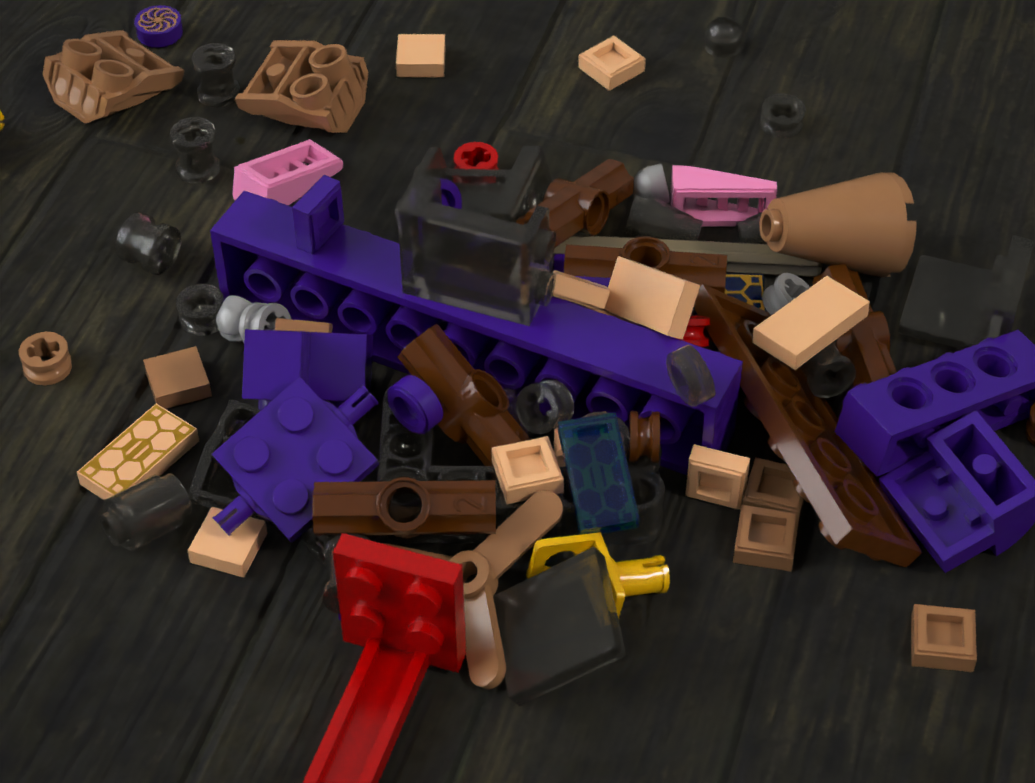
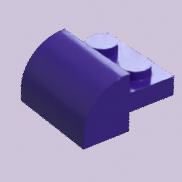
M977 410L927 437L928 451L879 478L880 486L895 510L944 573L988 548L991 549L995 556H998L1021 539L1035 523V479Z

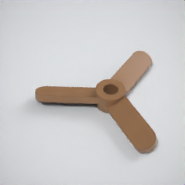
M548 490L536 492L496 529V534H490L473 551H462L453 557L382 543L463 565L466 659L471 681L484 689L497 687L502 682L506 673L505 657L493 599L498 587V578L562 518V501L554 492ZM477 574L474 580L465 583L469 576Z

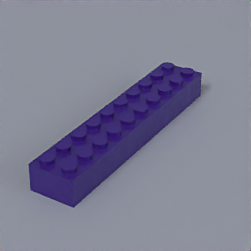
M245 190L210 230L222 304L226 297L231 295L242 297L251 303H278L287 308L292 320L333 324L332 333L373 335L372 361L411 375L397 356L411 341L424 333L428 328L438 324L474 370L486 371L499 382L509 400L508 411L555 428L606 411L615 424L617 435L622 439V449L626 454H629L630 411H637L638 415L643 418L649 417L652 411L660 412L659 463L656 465L687 475L688 460L694 444L726 452L734 438L743 361L344 224L337 229L317 252L310 254L297 248L291 206ZM690 349H693L701 357L711 376L714 392L708 394L699 385L690 368L687 351H690ZM641 457V458H640V459H643V460H645V461L650 462V460H649L647 457Z

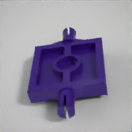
M299 376L212 453L215 460L232 477L236 491L239 493L238 497L212 518L230 536L235 529L256 512L258 516L273 522L286 538L293 543L313 525L312 502L314 482H361L379 466L378 460L360 442L353 427V424L378 404L376 398L371 393L369 394L366 387L361 385L353 395L336 408L333 404L320 399Z

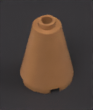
M880 172L773 199L767 209L762 212L759 223L762 239L767 241L769 248L777 253L830 266L846 264L847 268L851 271L878 278L891 277V273H900L906 267L913 253L916 221H907L905 205L914 204L912 192L905 180L899 175Z

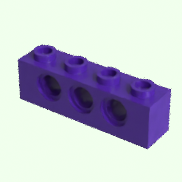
M1015 330L996 338H986L979 344L954 353H945L935 360L913 368H903L895 374L877 381L861 383L849 390L845 396L835 433L877 477L893 471L928 451L927 437L975 410L978 411L994 431L1029 418L1031 406L1035 403V345L1023 333Z

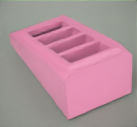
M311 139L235 166L233 199L236 200L245 190L289 206L304 196L323 175L332 177L341 171L343 160Z
M672 165L670 191L671 227H759L762 212L767 209L773 199H776L777 182L693 166ZM729 198H738L737 204L728 203ZM749 198H759L758 208L748 207Z

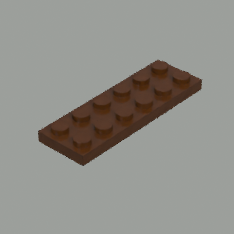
M702 284L693 308L698 316L710 317V325L704 328L703 333L715 343L720 353L743 361L740 386L746 395L743 399L744 404L756 418L762 421L770 435L768 438L770 448L787 463L795 476L793 480L794 488L804 500L813 506L821 520L819 529L829 543L840 550L847 548L865 554L872 560H884L907 568L923 552L871 470L835 433L838 418L804 364L794 370L752 343L753 328L771 315L760 308Z

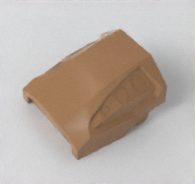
M119 30L87 34L82 39H68L64 41L62 52L45 57L42 75L54 102L83 123H88L138 105L162 91L172 89L182 81L184 70L179 66L174 67L128 37V33Z
M273 40L270 45V53L243 93H238L235 101L238 108L252 115H263L287 124L325 129L327 132L347 133L365 103L368 70L364 58L347 55L345 47L339 44L324 46L317 41Z

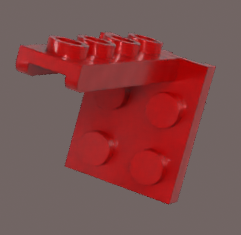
M342 533L333 551L343 641L365 648L303 783H378L429 665L458 673L466 656L462 564Z

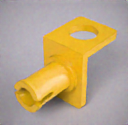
M601 532L536 541L526 573L529 584L584 578L604 631L615 630L625 597L650 593H666L670 584L669 568L667 564L664 565L665 558L662 555L615 562L608 552ZM563 551L575 553L574 557L562 566L548 567L544 565L556 553Z

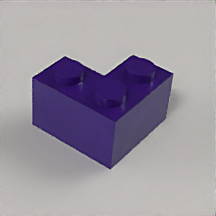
M245 329L242 399H258V410H262L299 376L320 399L333 404L336 408L353 395L361 385L366 387L370 394L373 335Z

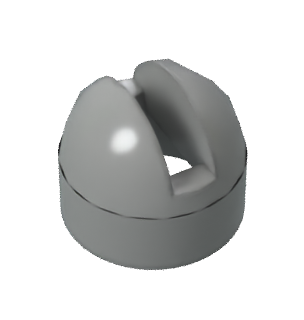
M662 163L647 166L638 171L634 177L633 194L644 205L658 206L670 203Z
M231 295L226 297L218 310L216 323L220 334L228 341L242 342L239 322L243 310L251 304L250 301Z

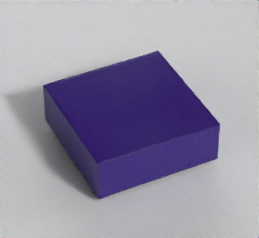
M323 175L292 207L297 248L314 254L344 223L340 181Z

